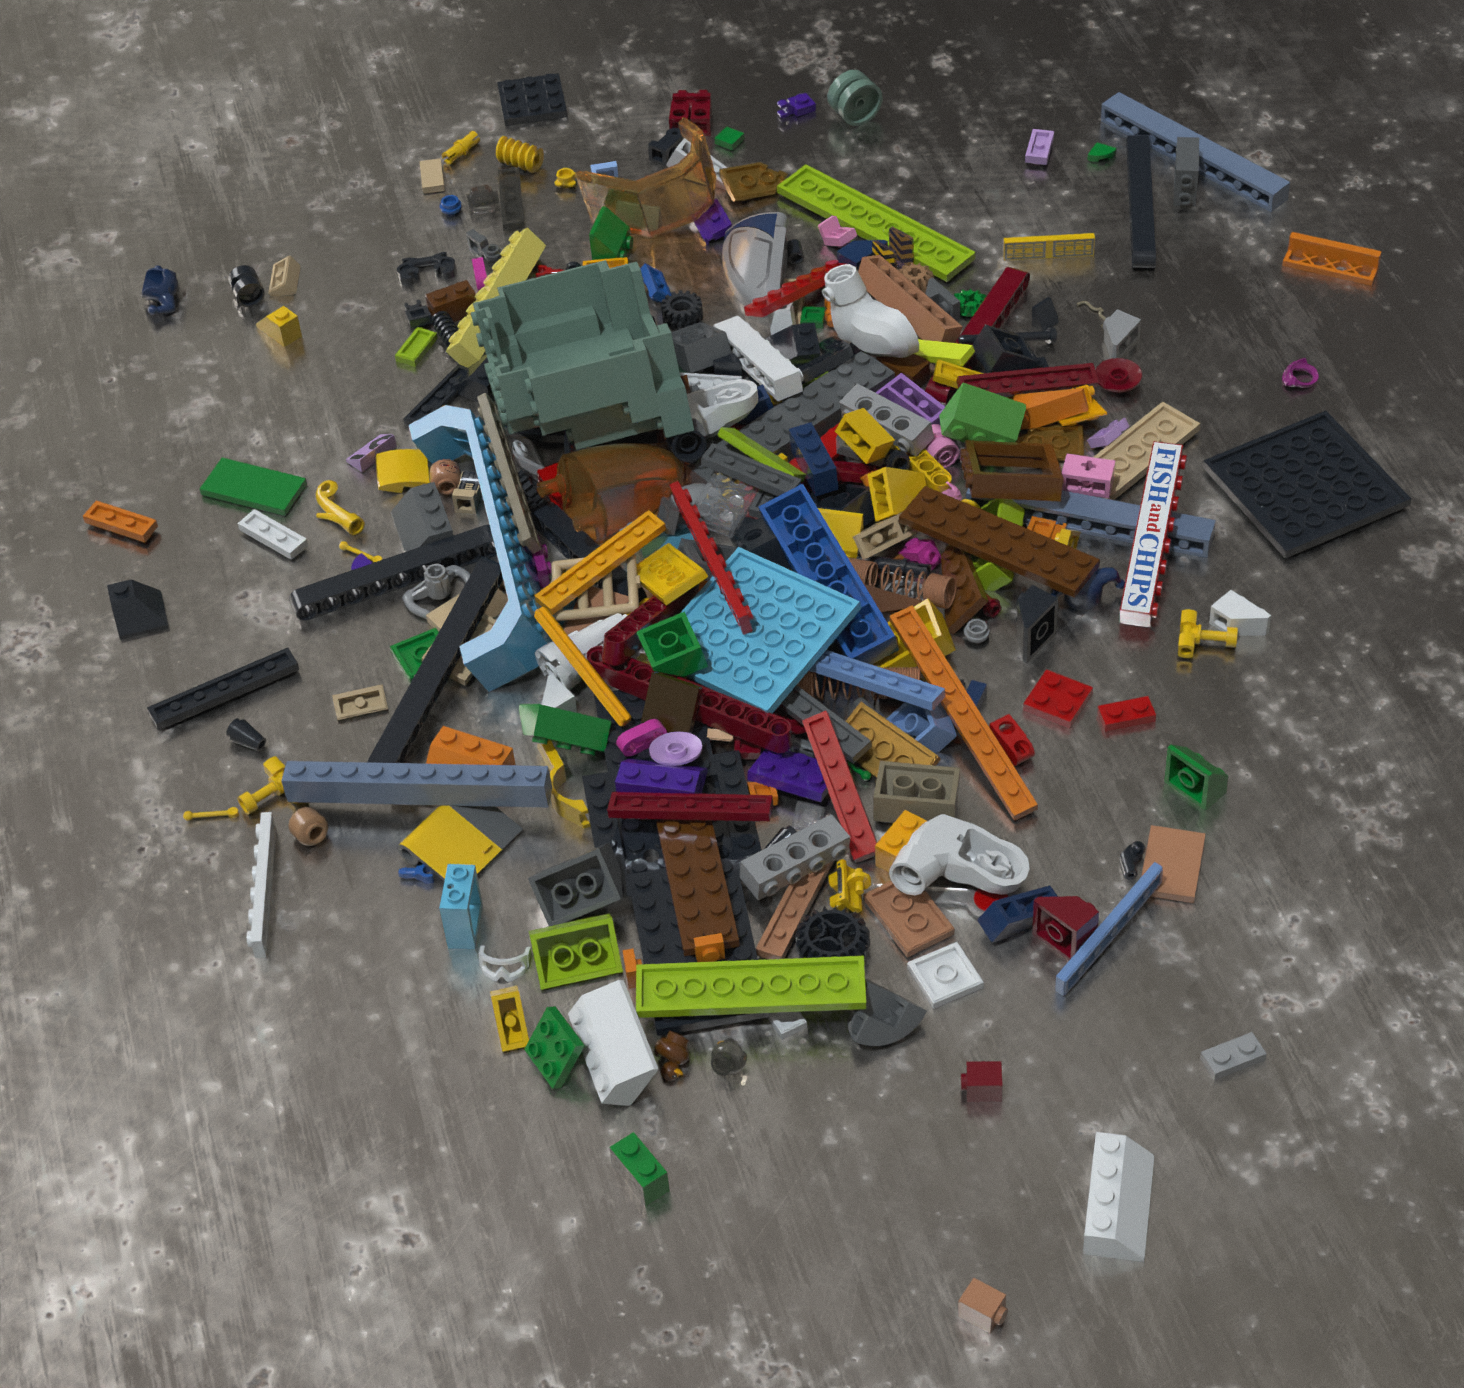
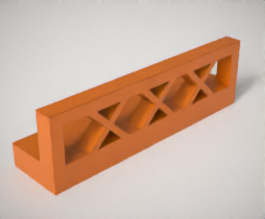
M1292 232L1289 237L1288 251L1283 259L1282 266L1372 286L1379 270L1382 251ZM1295 256L1302 258L1303 260H1291V257ZM1315 262H1322V263H1324L1325 265L1318 266V265H1315L1314 263H1315ZM1337 267H1344V268H1346L1347 270L1341 271V270H1337L1336 268H1337ZM1359 272H1367L1371 274L1368 277L1360 275Z

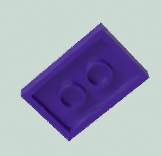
M765 749L748 770L747 780L815 801L822 802L828 793L817 760L802 753L792 751L776 753Z

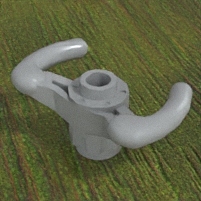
M432 564L424 572L425 580L404 593L402 597L404 604L416 616L427 619L426 615L431 611L421 608L414 601L427 596L438 600L446 598L451 592L450 582L454 577H461L466 583L471 574L457 565L445 568L441 564Z

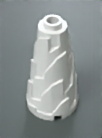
M617 613L604 620H598L579 632L576 630L568 634V636L587 659L588 650L595 646L603 647L604 634L627 615L624 614L622 616ZM553 641L536 650L535 657L545 677L547 675H554L568 690H571L581 682V676Z

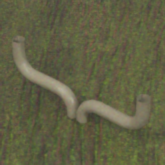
M1087 301L1076 303L1077 306L1086 304L1093 311H1099V317L1105 321L1106 317L1102 315L1104 310L1101 307L1095 308Z

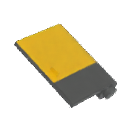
M440 805L397 846V849L408 863L417 865L419 862H422L445 881L448 864L475 865L478 875L522 832L523 828L495 806Z

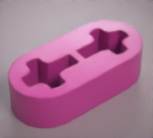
M483 257L472 259L477 291L485 286L483 282L487 278Z
M651 719L622 733L618 737L616 744L625 756H633L648 749L654 739L666 734L667 731L659 720Z

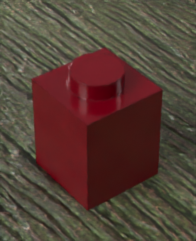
M966 1061V1073H961V1091H967V1102H1002V1061Z

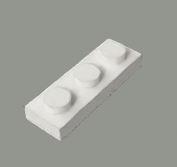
M255 509L238 522L240 531L291 560L308 546L305 537Z

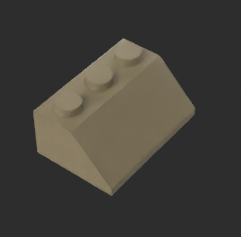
M880 761L873 797V821L894 823L904 810L927 821L942 814L956 818L960 768Z

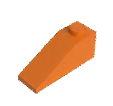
M1083 388L1017 394L1013 399L1026 404V411L1020 430L1038 428L1086 412L1089 409Z

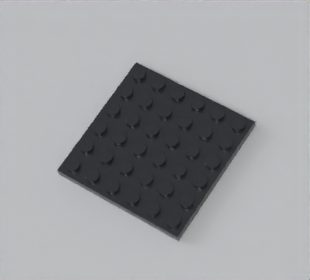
M1326 410L1203 460L1204 470L1284 558L1411 505L1412 498Z

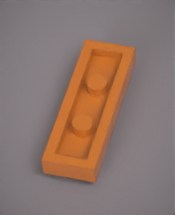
M97 500L83 515L84 522L142 542H146L158 527L155 519Z

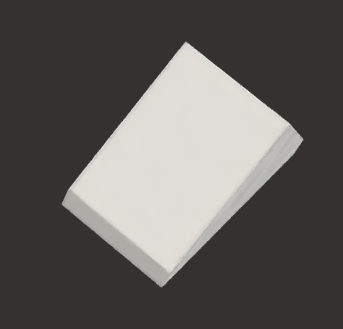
M548 675L542 705L577 713L575 696L554 675Z

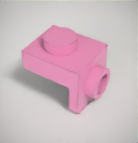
M831 216L818 225L824 244L828 246L842 248L857 237L855 228L840 227L837 216Z

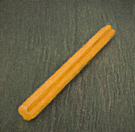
M544 606L537 609L534 618L617 724L621 727L631 721L629 712L549 610Z

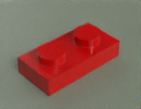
M1149 696L1099 705L1097 710L1105 732L1156 722V713Z

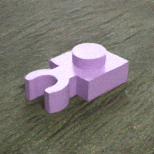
M1126 418L1119 422L1114 420L1107 428H1102L1087 441L1091 448L1102 447L1104 449L1119 437L1122 431L1129 428V424Z

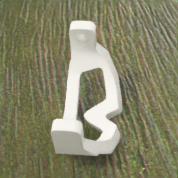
M480 946L479 965L484 975L492 981L497 982L500 977H503L507 982L514 981L521 977L529 968L531 947H526L525 952L517 957L497 959L487 956L486 946ZM486 962L495 965H511L520 962L521 968L509 973L501 966L494 973L487 968Z

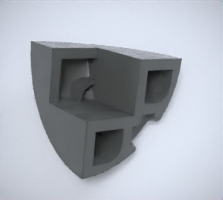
M865 978L866 1009L852 1010L854 1015L851 1022L848 1023V1030L852 1039L857 1043L868 1046L887 1045L902 1039L912 1032L922 1021L927 1010Z

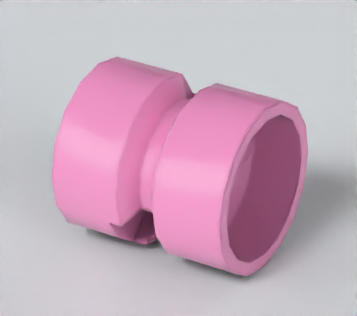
M932 424L934 438L925 449L944 468H948L958 459L960 450L952 439L942 435L939 424Z

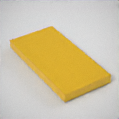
M667 543L637 564V575H640L641 585L665 605H668L708 577L703 568L670 543Z

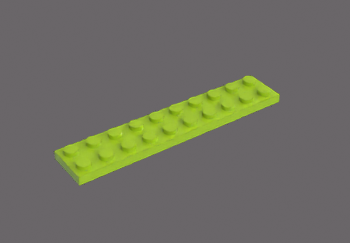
M804 165L777 185V193L826 219L831 216H837L841 227L855 228L858 236L866 240L888 241V250L892 251L891 227L913 237L914 265L921 263L922 267L929 266V270L933 272L934 276L946 282L976 259L975 251L808 165Z

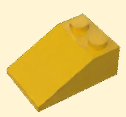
M929 599L914 606V609L943 655L947 656L956 649L943 614ZM887 622L896 637L899 650L873 665L883 668L918 667L891 622Z

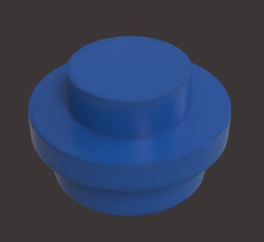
M455 195L443 197L440 203L441 212L448 215H454L462 208L461 201Z

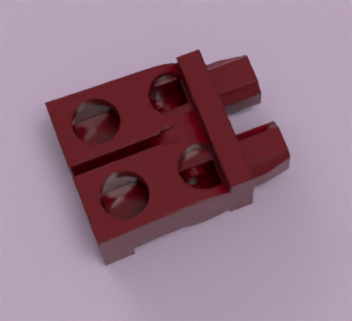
M678 90L677 93H673L669 113V129L680 128L684 131V137H689V124L691 121L692 137L711 136V93H708V90H699L697 93Z

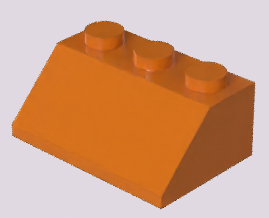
M442 726L432 741L426 764L516 765L512 747L446 726Z

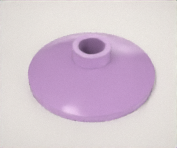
M687 732L663 734L654 739L649 747L650 756L654 761L669 766L692 762L702 752L701 740Z

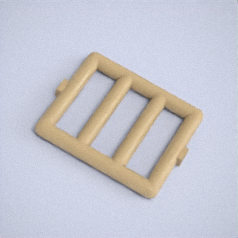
M633 554L623 562L627 566L629 603L614 605L611 571L602 578L604 606L589 608L587 589L578 596V609L564 611L563 608L553 615L556 621L610 616L617 613L628 614L639 607L638 588H641L640 575H637L636 555ZM584 558L552 562V582L562 575V570L572 568Z

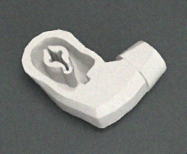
M850 264L840 265L826 273L824 277L826 288L822 290V294L830 302L833 326L840 339L852 342L866 353L881 357L903 358L919 351L920 345L917 334L908 319L899 310L873 300L866 291V286L855 266Z
M942 814L923 823L912 834L907 845L903 846L890 867L889 875L895 887L908 895L915 896L921 894L939 876H944L948 880L957 883L973 885L990 893L1003 895L1015 892L1021 887L1030 868L1028 857L1018 846L999 839L975 824Z

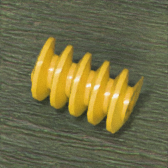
M502 136L496 146V158L499 163L535 173L542 166L544 151L542 148L538 149L535 145L530 146L529 143H522L520 140L515 141L513 138L508 139L507 136Z

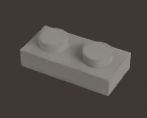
M1253 1032L1202 1051L1200 1059L1213 1080H1217L1265 1061L1267 1054Z

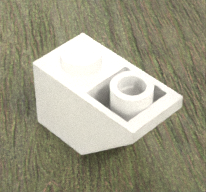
M1230 590L1211 606L1209 624L1224 632H1227V627H1238L1237 636H1264L1269 633L1271 615L1248 601L1245 597Z

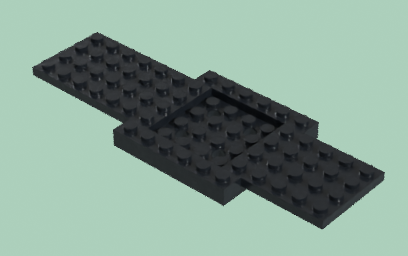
M686 679L697 684V682L692 679ZM621 690L612 691L631 715V721L621 727L594 694L598 718L611 721L607 745L604 750L608 772L582 776L594 848L610 843L620 866L623 894L621 900L605 906L606 914L634 910L644 964L697 962L696 955L684 956L656 823V821L665 819L641 821L628 818H608L607 809L612 792H616L615 780L621 762L627 759L656 762L651 758L649 748L633 756H625L616 744L618 737L622 733L642 724L641 719L646 700ZM695 720L692 734L701 740L702 752L698 758L683 765L707 768L708 772L702 794L749 795L739 750L713 754L710 739L707 737L708 730L706 724ZM712 820L740 947L724 949L725 959L717 961L758 960L743 890L749 889L740 879L741 861L762 851L755 821ZM649 856H655L658 858L654 862L645 861V859ZM769 1013L654 1017L657 1036L667 1035L669 1030L679 1033L770 1016Z

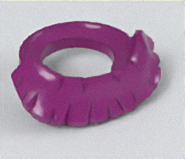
M1302 358L1287 366L1284 370L1282 381L1288 387L1309 388L1316 384L1319 374L1314 366L1307 363L1306 358ZM1295 370L1306 371L1311 374L1313 380L1308 383L1300 382L1293 376L1292 372Z

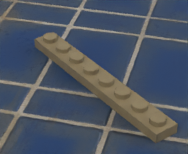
M483 393L477 397L480 405L478 412L485 421L483 428L491 440L488 444L497 459L494 461V464L502 475L500 483L507 492L508 496L505 499L513 511L511 519L519 530L517 538L523 547L527 546L534 554L542 550L499 411L492 399L486 393Z

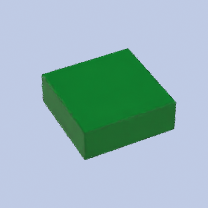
M725 127L714 139L716 145L733 151L745 138L744 133Z
M803 306L800 324L815 322L816 328L823 329L825 307Z

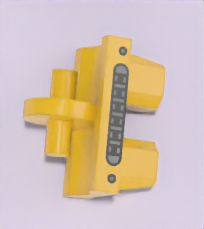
M842 859L837 862V871L829 875L831 888L838 892L829 897L830 906L834 908L836 905L840 911L847 907L852 912L859 913L862 911L861 894L871 886V877L863 872L861 868L853 869L849 867L846 860Z

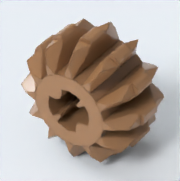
M911 262L910 266L903 265L902 269L898 270L923 293H926L929 279L934 278L933 272L929 270V266L922 267L921 263L914 265Z

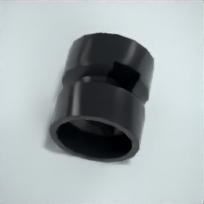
M241 265L230 272L228 281L237 302L244 307H253L261 303L264 299L265 291L253 267Z

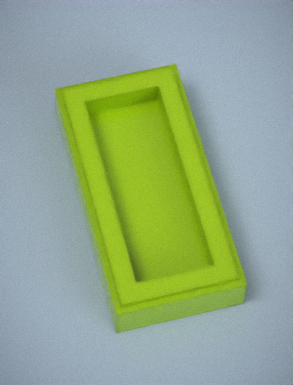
M417 327L395 354L396 362L416 367L438 339L437 332Z

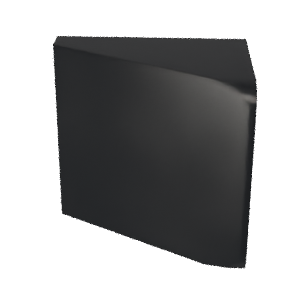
M1050 297L1045 298L1032 307V325L1040 331H1046L1048 327H1053L1059 323V317Z
M735 353L713 360L714 375L742 376V364Z

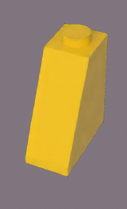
M884 467L867 474L875 522H880L905 510L923 487L926 486L923 472Z

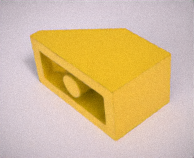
M282 306L256 323L257 328L284 348L302 337L298 316L285 306Z
M518 986L490 991L502 1052L526 1047L529 1037Z

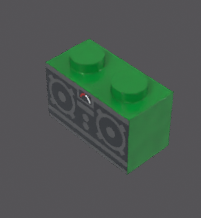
M634 1132L609 1147L612 1167L645 1207L670 1191L667 1171Z

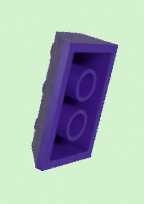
M627 759L620 764L615 780L616 792L702 794L708 771L707 768L669 766L653 761Z

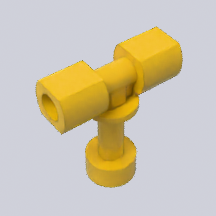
M1191 609L1182 610L1178 656L1182 658L1193 657L1194 644L1200 645V640L1226 642L1225 647L1236 648L1238 627H1227V632L1201 630V624L1196 625L1197 611Z
M276 756L269 758L263 763L264 771L269 776V784L253 794L246 791L237 797L239 805L247 815L258 809L257 803L271 794L276 793L278 796L283 793L285 794L281 782L285 765Z

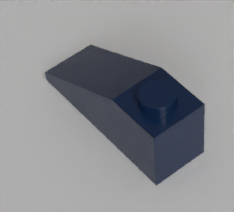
M1051 885L999 899L993 901L977 921L992 943L1010 938L1033 926V905L1037 897L1058 896Z

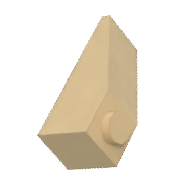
M901 513L870 526L853 536V539L864 560L919 531L900 524L899 515Z

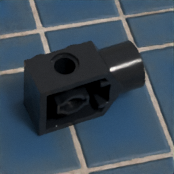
M743 517L732 525L729 537L736 548L740 547L791 570L777 537L762 517L758 519Z

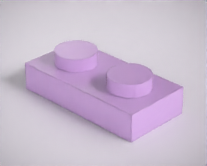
M1032 130L1025 155V163L1047 165L1054 140V131Z

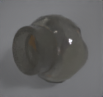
M732 1038L718 1042L711 1053V1067L715 1073L721 1076L738 1074L743 1070L747 1062L746 1052Z

